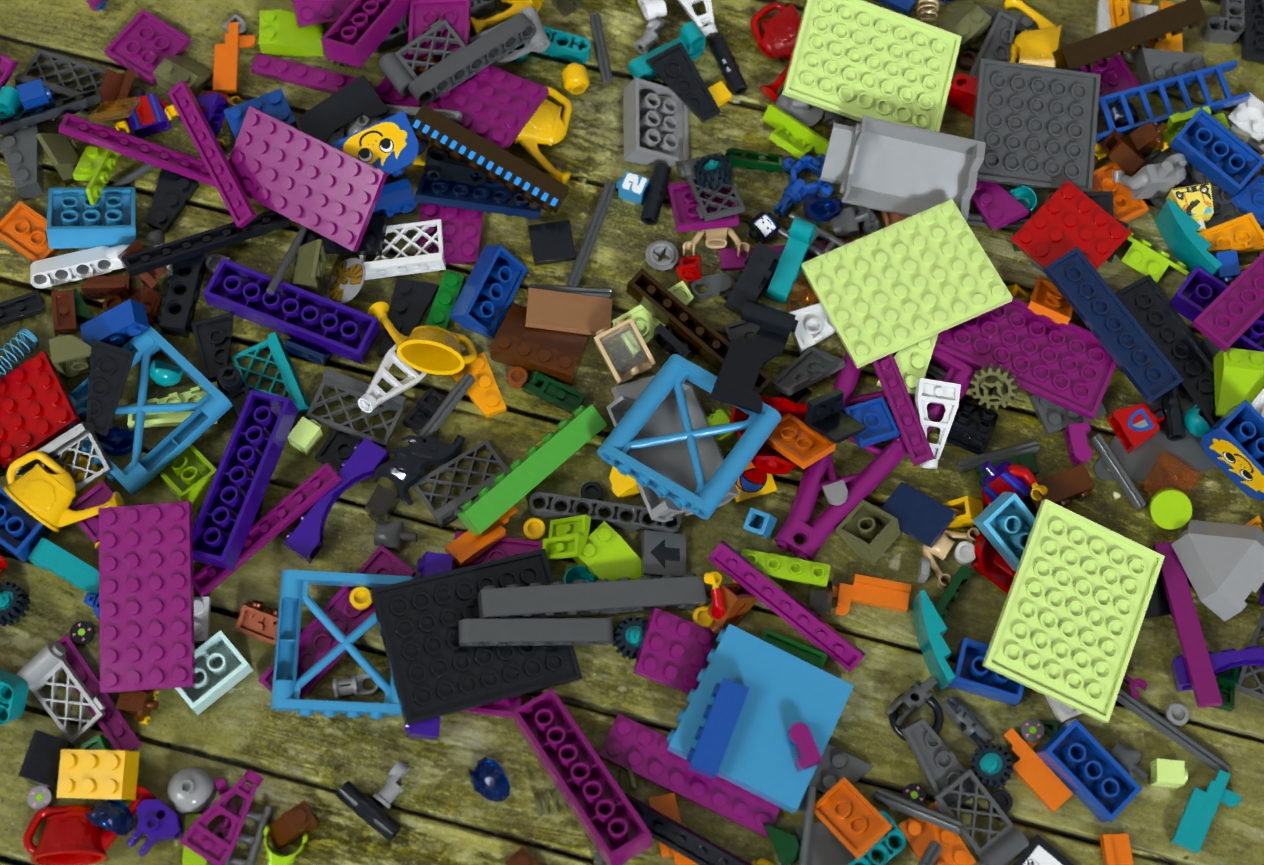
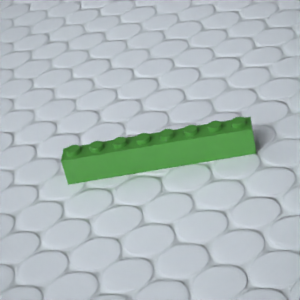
M592 404L585 407L583 405L577 407L572 412L574 415L569 420L568 418L563 419L557 424L558 429L555 432L550 431L541 438L542 443L538 446L535 444L526 450L525 453L527 455L522 460L518 458L509 465L511 467L509 471L499 473L493 479L495 482L490 487L486 485L477 492L479 495L474 500L469 499L461 505L462 510L457 516L472 535L481 534L607 426Z

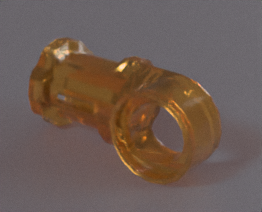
M804 289L788 297L786 309L788 312H792L818 303L819 300L813 289ZM792 300H798L801 302L802 306L800 308H794L791 306L790 302Z

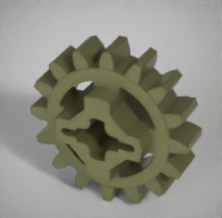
M990 363L988 369L983 365L980 371L976 370L970 382L973 384L970 391L975 392L973 398L980 399L979 405L986 403L987 409L994 405L995 409L998 410L1000 404L1006 408L1008 402L1012 403L1015 398L1014 396L1018 392L1016 388L1019 383L1014 381L1016 375H1009V368L1002 370V364H999L998 368H994L993 363Z

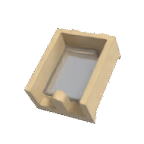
M622 318L614 323L615 327L609 330L607 327L595 333L596 336L593 339L617 385L633 379L654 368L656 365L632 318L628 320Z

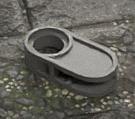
M726 273L703 276L702 279L692 282L691 294L699 300L725 295L732 286V279ZM703 284L707 290L700 293L696 291L695 287Z

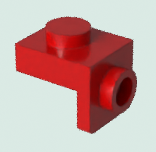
M700 255L679 258V266H676V271L680 281L690 282L702 279V259Z

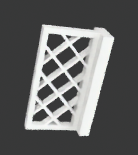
M437 219L387 226L385 236L390 232H394L397 236L391 242L384 239V243L387 246L382 251L381 256L377 255L373 261L365 262L367 255H359V260L364 263L366 270L365 280L446 270L442 221ZM437 226V232L432 237L425 233L429 227ZM414 229L418 233L410 240L405 234L408 230ZM421 236H424L428 239V242L421 248L415 242ZM402 238L408 243L402 250H399L394 245ZM433 243L438 246L439 253L430 254L426 250ZM411 246L419 250L414 256L405 254ZM391 248L398 253L393 259L385 257Z

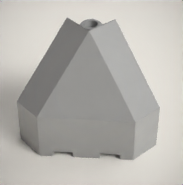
M1189 520L1188 530H1184L1179 535L1178 540L1171 544L1200 601L1224 621L1240 613L1247 605L1245 599L1251 592L1256 593L1264 583V532L1257 526Z

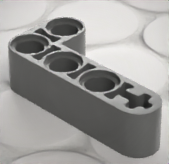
M1220 0V17L1212 16L1207 20L1201 31L1203 40L1229 45L1236 43L1245 27L1244 0Z

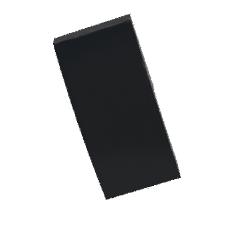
M430 387L417 400V405L403 419V425L418 434L446 397Z

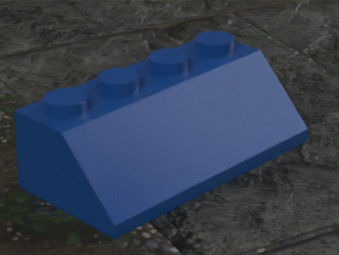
M1202 108L1199 109L1168 145L1178 154H1184L1189 163L1231 197H1234L1264 163V158Z
M500 244L484 246L449 317L463 328L493 339L528 268Z

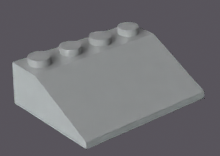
M635 77L623 89L624 160L640 165L662 163L681 166V161L689 160L688 107L669 87Z

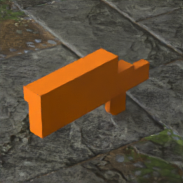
M229 22L228 33H225V44L214 45L213 91L221 94H238L239 48H252L256 44L255 35L239 36V22Z
M512 506L481 534L472 535L469 530L448 544L445 547V552L453 555L452 559L460 568L467 566L506 537V530L503 528V525L509 522V517L517 512L516 506Z
M855 574L852 585L840 583L839 587L827 585L824 589L823 597L837 599L835 615L839 616L848 614L851 602L907 612L912 584Z
M1011 728L1003 737L1013 746L1010 750L1019 759L1013 766L1014 773L1051 813L1055 812L1073 793L1032 750L1038 742L1030 743L1025 741Z
M674 793L648 798L650 807L682 824ZM657 841L661 859L673 857L675 865H699Z
M1128 833L1103 834L1099 836L1104 865H1134Z

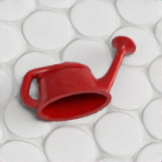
M778 2L769 3L751 18L750 22L759 50L765 56L775 60L789 57V63L777 79L770 85L760 86L761 93L772 102L778 101L777 92L786 80L801 23L792 2L788 6ZM778 10L779 12L773 15L771 18H769L765 22H761V26L764 32L763 37L758 26V22L763 17H765L769 12Z
M137 784L136 800H132V803L116 823L104 831L101 829V816L92 807L80 804L42 808L33 816L23 836V845L26 851L32 854L31 862L39 865H90L103 862L107 859L106 851L137 811L136 807L142 800L156 798L146 788ZM48 817L40 841L36 846L33 843L34 834L42 820Z

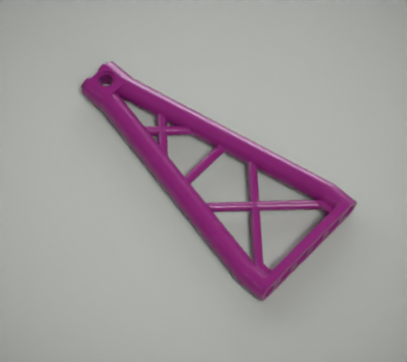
M934 348L930 363L947 372L944 378L935 380L961 384V399L969 389L970 382L976 371L950 354ZM846 351L843 358L845 360V367L839 370L832 389L833 391L838 388L844 392L841 411L845 407L882 396L886 399L884 391L852 397L862 367L857 369ZM929 403L927 405L928 418L933 422H939L945 412L944 405ZM929 426V427L927 428V434H928L934 427H930V426ZM901 434L899 437L894 438L883 450L874 444L863 447V449L876 457L861 473L838 478L832 460L833 452L805 468L789 515L774 538L776 546L782 551H789L795 554L797 558L813 561L825 540L835 531L837 526L908 455ZM854 436L847 439L857 445ZM827 471L829 480L823 481ZM844 480L845 485H848V498L846 502L837 506L830 504L809 526L808 523L820 490H823L822 486ZM794 538H802L804 544L795 543Z

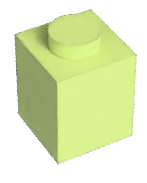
M302 417L288 435L287 439L290 445L308 456L323 437L321 425L314 419L308 420Z
M1157 758L1150 762V786L1179 788L1187 782L1188 770L1185 768V761Z

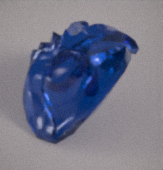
M809 194L801 198L805 201V206L802 209L804 215L817 222L830 221L831 218L838 216L843 208L842 200L836 197H819L817 194Z
M112 426L108 437L100 435L98 441L104 452L108 455L122 456L129 454L133 450L135 429H119Z
M484 757L477 762L474 771L469 769L470 782L473 784L474 790L490 801L500 802L509 796L510 785L508 779L497 762Z
M100 799L94 803V809L91 813H85L86 818L94 826L101 825L120 836L127 835L133 829L134 819L132 813L119 800Z

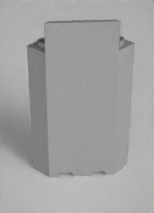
M863 115L861 122L856 123L855 127L838 123L833 124L820 180L840 184L841 202L908 217L953 199L962 216L967 220L970 199L977 186L978 170L985 157L986 142Z
M654 376L617 385L611 389L614 400L606 408L614 428ZM684 381L682 386L693 430L710 427L693 384ZM674 388L634 440L684 432ZM714 435L695 438L706 484L724 461ZM686 440L634 449L628 454L630 457L690 492L694 493L697 489ZM637 483L651 520L668 522L673 520V516L684 513L685 516L693 514L685 508L677 507L670 499L658 496L648 486L644 487ZM735 484L718 507L725 505L740 495Z

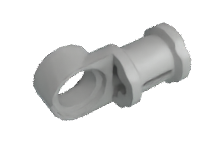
M658 17L651 19L644 35L633 43L636 51L641 55L648 53L649 49L660 41L658 34L662 30L664 22Z
M368 674L353 675L352 678L343 680L333 679L335 699L351 694L355 696H374L381 688L376 684L373 690L367 691L364 689L365 681L372 679Z
M399 760L389 772L385 786L378 794L375 793L373 795V798L388 810L396 796L404 792L398 783L407 774L410 766L403 760Z

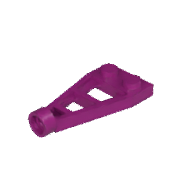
M248 769L239 782L193 822L180 843L210 863L223 865L235 848L257 787L260 786L264 779ZM246 780H247L248 782H250L251 784H253V786H251V787L247 786V785H246ZM234 795L244 798V804L237 815L225 809V804ZM218 815H225L231 820V827L225 838H219L208 830V824Z

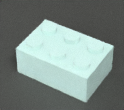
M220 630L195 650V687L175 689L192 710L199 715L249 675L253 669Z

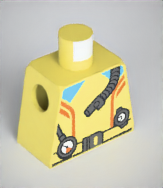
M1210 183L1171 189L1166 200H1172L1201 225L1197 232L1206 230L1205 223L1209 222L1214 213Z

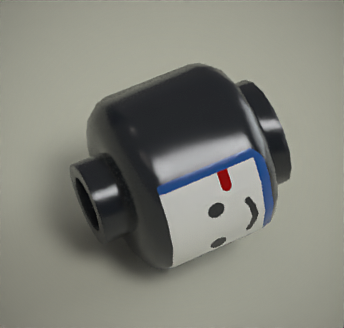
M1119 102L1110 111L1116 129L1128 126ZM1127 102L1134 122L1138 123L1139 114L1134 104Z
M760 212L749 221L748 227L750 231H748V234L754 241L767 242L777 234L779 221L771 212Z

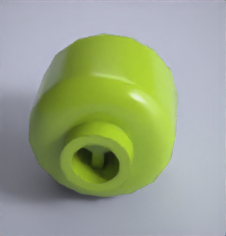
M718 408L706 416L707 422L710 427L729 424L732 413L728 409ZM733 432L714 436L717 440H722Z

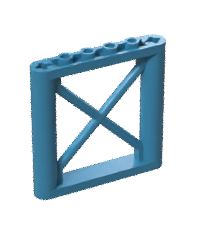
M150 325L149 328L134 336L122 347V349L136 353L131 369L141 361L137 405L118 406L115 415L136 414L132 461L121 471L108 458L113 469L105 474L112 482L117 480L133 497L233 407V404L221 391ZM161 350L206 395L198 402L146 404L150 358L157 351ZM89 377L68 395L80 420L86 416ZM194 411L141 459L145 413ZM88 438L83 442L82 451L90 453L92 443ZM94 458L93 463L98 468L102 467L101 460Z
M672 354L602 443L597 453L601 459L617 468L621 474L631 476L641 486H648L658 496L666 497L673 501L677 507L685 508L700 518L708 520L776 428L782 417L777 410L763 403L761 415L736 407L750 415L748 420L693 430L682 384L685 380H688L711 393L717 376L677 354ZM674 388L684 432L634 440ZM747 429L706 484L695 438ZM686 440L697 489L694 493L690 492L630 457L628 454L634 449Z
M283 570L281 573L270 709L299 712L300 716H313V712L322 713L323 717H336V713L346 714V718H360V715H369L370 719H383V716H403L392 674L389 684L353 644L377 623L375 612L346 636L309 596L308 587L309 584L377 588L416 579L417 577ZM303 602L338 640L339 644L297 679ZM345 650L385 693L384 703L300 699L301 688Z

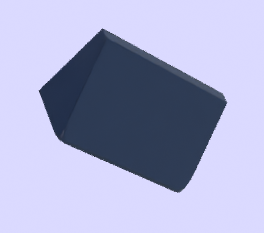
M295 338L287 339L284 342L289 353L322 366H327L332 356V353Z

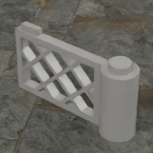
M526 7L519 13L525 14L535 25V35L524 43V48L512 50L504 55V57L490 64L491 66L497 68L531 51L540 53L547 49L550 42L534 7ZM497 26L471 37L470 44Z
M49 642L17 672V676L27 682L28 689H31L69 742L73 744L106 715L104 711L106 706L99 697H93L67 662L64 646L57 642ZM62 669L67 674V683L58 682L59 672ZM46 684L52 685L51 698L46 697L41 691ZM58 686L66 687V699L57 698ZM72 688H78L81 692L80 701L72 700ZM57 702L65 703V716L59 715L56 711ZM71 704L80 705L79 717H71ZM86 706H91L96 712L92 719L85 718ZM70 720L79 721L78 732L75 735L70 730Z

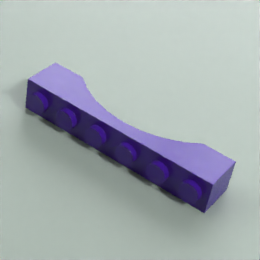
M366 437L362 442L360 441L356 444L352 456L349 459H345L341 464L338 475L342 478V481L313 504L314 506L310 511L305 512L300 518L298 527L295 530H291L286 537L285 545L287 548L309 564L323 547L325 522L336 500L354 484L373 477L375 469L382 463H386L390 458L386 450Z
M1254 645L1246 647L1245 650L1238 651L1230 648L1223 650L1222 653L1215 654L1208 651L1215 675L1239 666L1256 665L1264 667V647L1259 648V646ZM1179 655L1176 659H1173L1171 664L1176 691L1193 690L1184 657Z

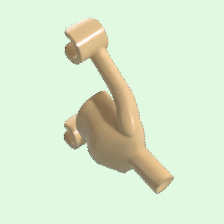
M731 227L698 230L691 241L684 242L682 251L685 256V251L690 250L692 251V256H694L695 245L704 234L706 237L705 245L712 249L726 247L727 234H729L737 245L738 257L742 251L746 252L748 257L750 245L742 242Z
M970 528L967 533L945 530L932 548L923 544V555L926 558H930V567L938 578L937 586L940 589H946L947 587L946 584L942 583L941 579L950 582L951 576L947 573H942L932 555L937 556L943 561L955 541L949 538L966 539L970 543H975L976 540L970 536V533L976 536L980 535V531L977 528Z

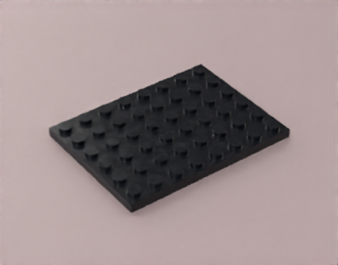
M545 548L377 587L369 591L405 726L583 679L573 645H459L458 621L463 619H480L477 596L483 587L494 585L497 588H506L507 585L511 584L526 587L532 583H542L543 586L551 585L554 582Z

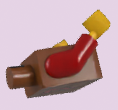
M711 571L704 575L705 583L711 584L713 588L711 590L712 603L707 610V614L713 619L709 626L711 631L719 634L721 629L728 627L729 624L733 626L739 625L758 599L740 584H721L719 588L722 575L718 572Z

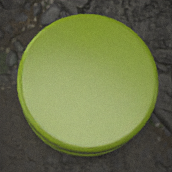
M1176 488L1159 490L1153 495L1149 504V511L1153 521L1163 529H1179L1185 526L1192 516L1193 509L1190 499L1183 491Z

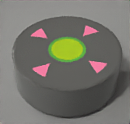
M1028 719L1020 727V734L1027 742H1038L1044 736V726L1037 719Z

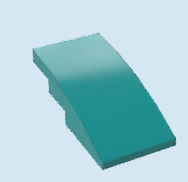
M1168 199L1154 220L1162 238L1177 260L1188 266L1186 270L1190 272L1189 274L1198 265L1214 276L1222 263L1208 252L1212 244L1197 232L1201 225L1172 200Z
M923 589L912 603L914 625L920 650L928 671L938 681L936 686L940 692L947 688L956 676L946 661L952 653L942 637L947 627Z

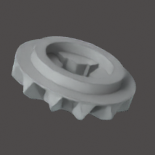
M655 241L646 249L645 259L648 266H651L654 271L660 270L664 272L665 270H672L678 262V250L668 241ZM665 251L666 259L658 262L657 255H661Z

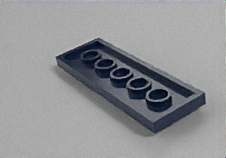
M425 172L415 194V202H422L424 204L478 210L486 213H499L507 216H521L528 219H539L542 211L540 204L535 201L529 202L525 200L522 194L516 190L514 192L509 191L503 186V183L486 181L482 185L474 186L441 178L434 181V177H432V180L428 179Z

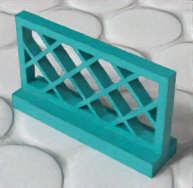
M276 332L267 335V340L231 357L249 392L251 389L285 398L289 394V399L299 409L297 415L301 413L306 415L310 407L285 345ZM269 346L270 353L268 358L258 357L260 351ZM245 357L252 358L248 369L241 367L239 360ZM256 360L265 362L261 373L253 371ZM270 364L278 368L275 378L266 375ZM250 374L260 376L255 387L247 383ZM264 378L273 381L269 391L260 389ZM277 383L284 384L286 387L282 396L273 393Z

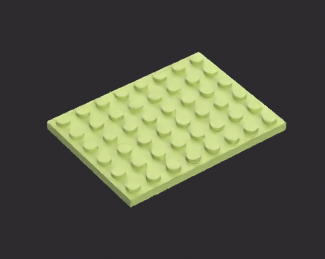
M806 0L782 95L861 122L864 115L940 132L962 36L863 0Z
M953 199L803 262L800 265L802 272L857 369L1012 302L1013 299Z
M1047 499L1042 500L982 666L1096 720L1108 723L1165 556Z

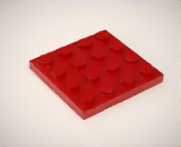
M1067 180L1018 230L1010 241L1043 269L1078 247L1093 267L1098 270L1128 239L1132 232Z
M45 351L40 352L0 379V461L3 468L8 469L10 464L29 452L39 450L81 422L48 353Z

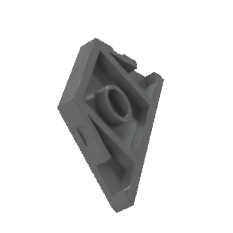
M827 744L822 755L823 760L817 765L808 786L816 787V792L824 795L843 777L853 785L871 771L873 765Z

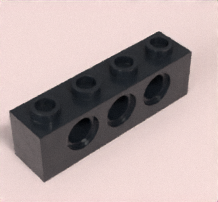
M205 254L172 264L173 273L169 275L167 283L169 289L163 297V312L158 316V326H160L163 334L189 338L192 327L191 323L194 319L206 271L207 259ZM191 272L189 275L183 276L184 273ZM186 291L184 294L178 295L179 292ZM181 310L178 314H173L174 311Z

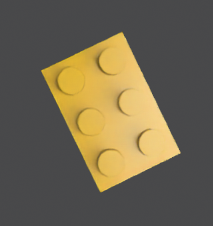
M61 749L56 798L136 800L140 752Z

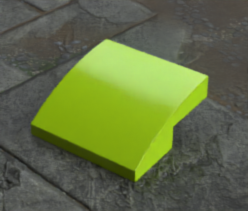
M580 515L550 520L549 538L543 539L542 549L545 548L548 561L581 555L589 535L590 516Z

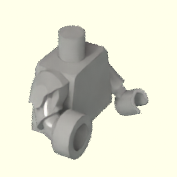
M1180 153L1166 158L1162 163L1145 165L1132 177L1125 175V171H1113L1112 182H1121L1122 185L1129 187L1133 200L1168 196L1171 189L1185 179L1186 170L1184 166L1187 164L1185 155Z

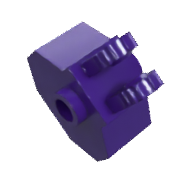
M159 799L142 800L136 807L139 823L136 825L138 829L130 837L127 845L130 848L134 847L146 834L149 838L138 851V854L143 857L156 843L160 844L164 840H178L184 833L181 817Z

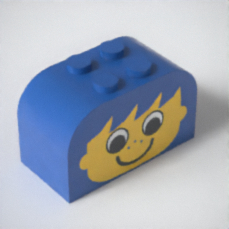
M404 111L330 144L387 172V177L393 175L394 178L404 174V169L411 166L419 155L417 137Z
M1245 400L1229 409L1202 437L1201 445L1209 458L1242 492L1253 499L1264 501V418Z

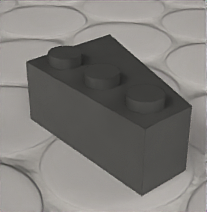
M1141 48L1133 53L1141 86L1206 68L1203 54Z
M38 125L0 138V148L16 189L23 201L44 194L43 147L36 134L42 133Z

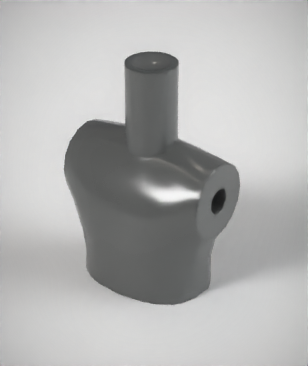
M852 207L843 209L838 216L831 218L836 237L841 238L859 234V223L870 219L871 215L868 210L856 215Z
M392 520L389 522H377L374 534L375 546L382 544L388 550L399 551L402 541H417V533L404 532V523L401 521Z
M1118 741L1109 754L1128 774L1132 772L1144 781L1149 773L1137 765L1142 757L1141 753Z

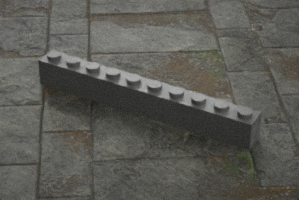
M685 574L682 577L674 578V575H665L659 579H653L652 576H644L639 578V580H631L628 577L620 578L617 581L599 579L592 583H587L586 580H578L573 582V584H564V582L558 581L551 583V585L543 586L542 583H532L526 587L511 584L507 585L506 588H497V586L491 585L480 589L477 596L480 619L575 617L651 612L653 608L663 611L697 609L707 603L704 577L696 576V574Z

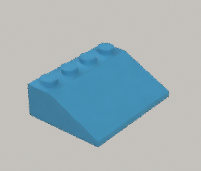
M104 187L102 195L98 198L95 205H90L86 188H48L46 230L49 249H84L132 244L137 240L136 188Z

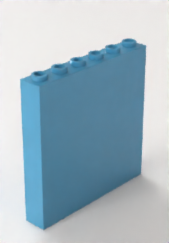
M729 624L726 630L721 629L716 639L720 643L716 650L711 649L706 659L710 663L706 670L701 669L696 681L700 682L697 690L692 688L686 701L690 702L687 710H681L676 720L680 724L676 731L671 730L666 742L670 743L667 750L686 760L691 747L696 748L699 741L694 739L699 725L704 727L707 719L703 717L708 704H713L715 697L711 696L715 684H721L723 677L750 688L717 776L794 814L800 805L817 765L797 772L794 763L798 759V755L794 746L788 742L787 733L795 723L800 722L807 725L822 757L854 685Z

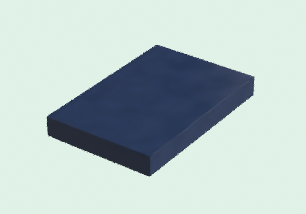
M903 482L900 483L880 508L898 518L901 532L930 548L933 547L957 516L955 510Z

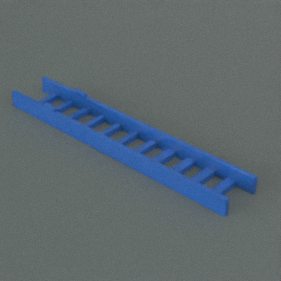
M1237 60L1099 97L1098 107L1100 106L1108 131L1098 134L1096 131V143L1104 141L1114 129L1127 135L1149 122L1157 123L1158 125L1162 122L1167 124L1169 116L1175 114L1165 90L1168 87L1178 85L1186 110L1179 111L1180 113L1194 109L1185 85L1192 84L1194 80H1197L1206 103L1197 107L1209 106L1212 112L1247 102L1250 98V93L1232 97L1223 74L1224 72L1234 70L1238 64ZM1217 75L1225 99L1212 102L1204 80L1205 77ZM1158 90L1167 115L1154 118L1146 93ZM1139 96L1148 120L1135 123L1126 99ZM1120 101L1128 126L1116 129L1107 104Z

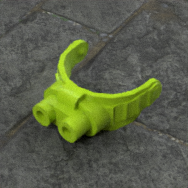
M266 825L264 827L263 840L266 847L265 858L268 859L267 865L294 864L295 857L305 846L309 835L306 832L304 833L302 844L297 851L290 854H280L269 845L268 832L270 825Z

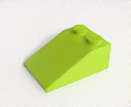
M281 9L260 10L259 47L262 54L273 57L323 56V45L321 42L323 24L298 28L295 13Z
M1229 348L1226 352L1220 350L1213 358L1216 416L1223 417L1229 409L1245 400L1251 404L1264 389V352Z
M191 444L158 475L180 502H192L193 514L202 507L217 469Z
M605 521L588 536L581 555L573 557V560L579 566H586L588 571L595 575V580L608 579L609 581H617L625 577L631 578V580H639V578L645 576L641 575V559Z

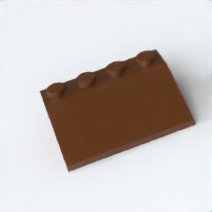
M512 304L491 346V360L512 367L520 366L530 373L538 371L558 382L572 386L591 335L525 327L526 307Z

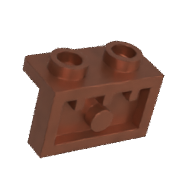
M259 600L249 601L243 604L234 630L276 646L279 608L271 609L265 607V603Z

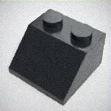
M35 729L18 776L33 785L44 786L57 791L61 749H74L75 746L67 740Z

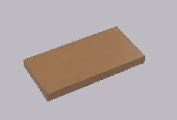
M528 288L525 327L596 336L595 333L603 328L611 329V298Z

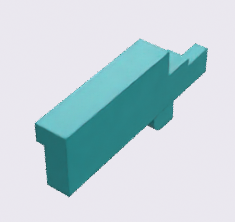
M1219 769L1215 780H1211L1208 783L1205 791L1196 787L1192 789L1170 843L1195 854L1199 853L1219 802L1229 807H1236L1240 803L1242 796L1225 789L1231 774Z

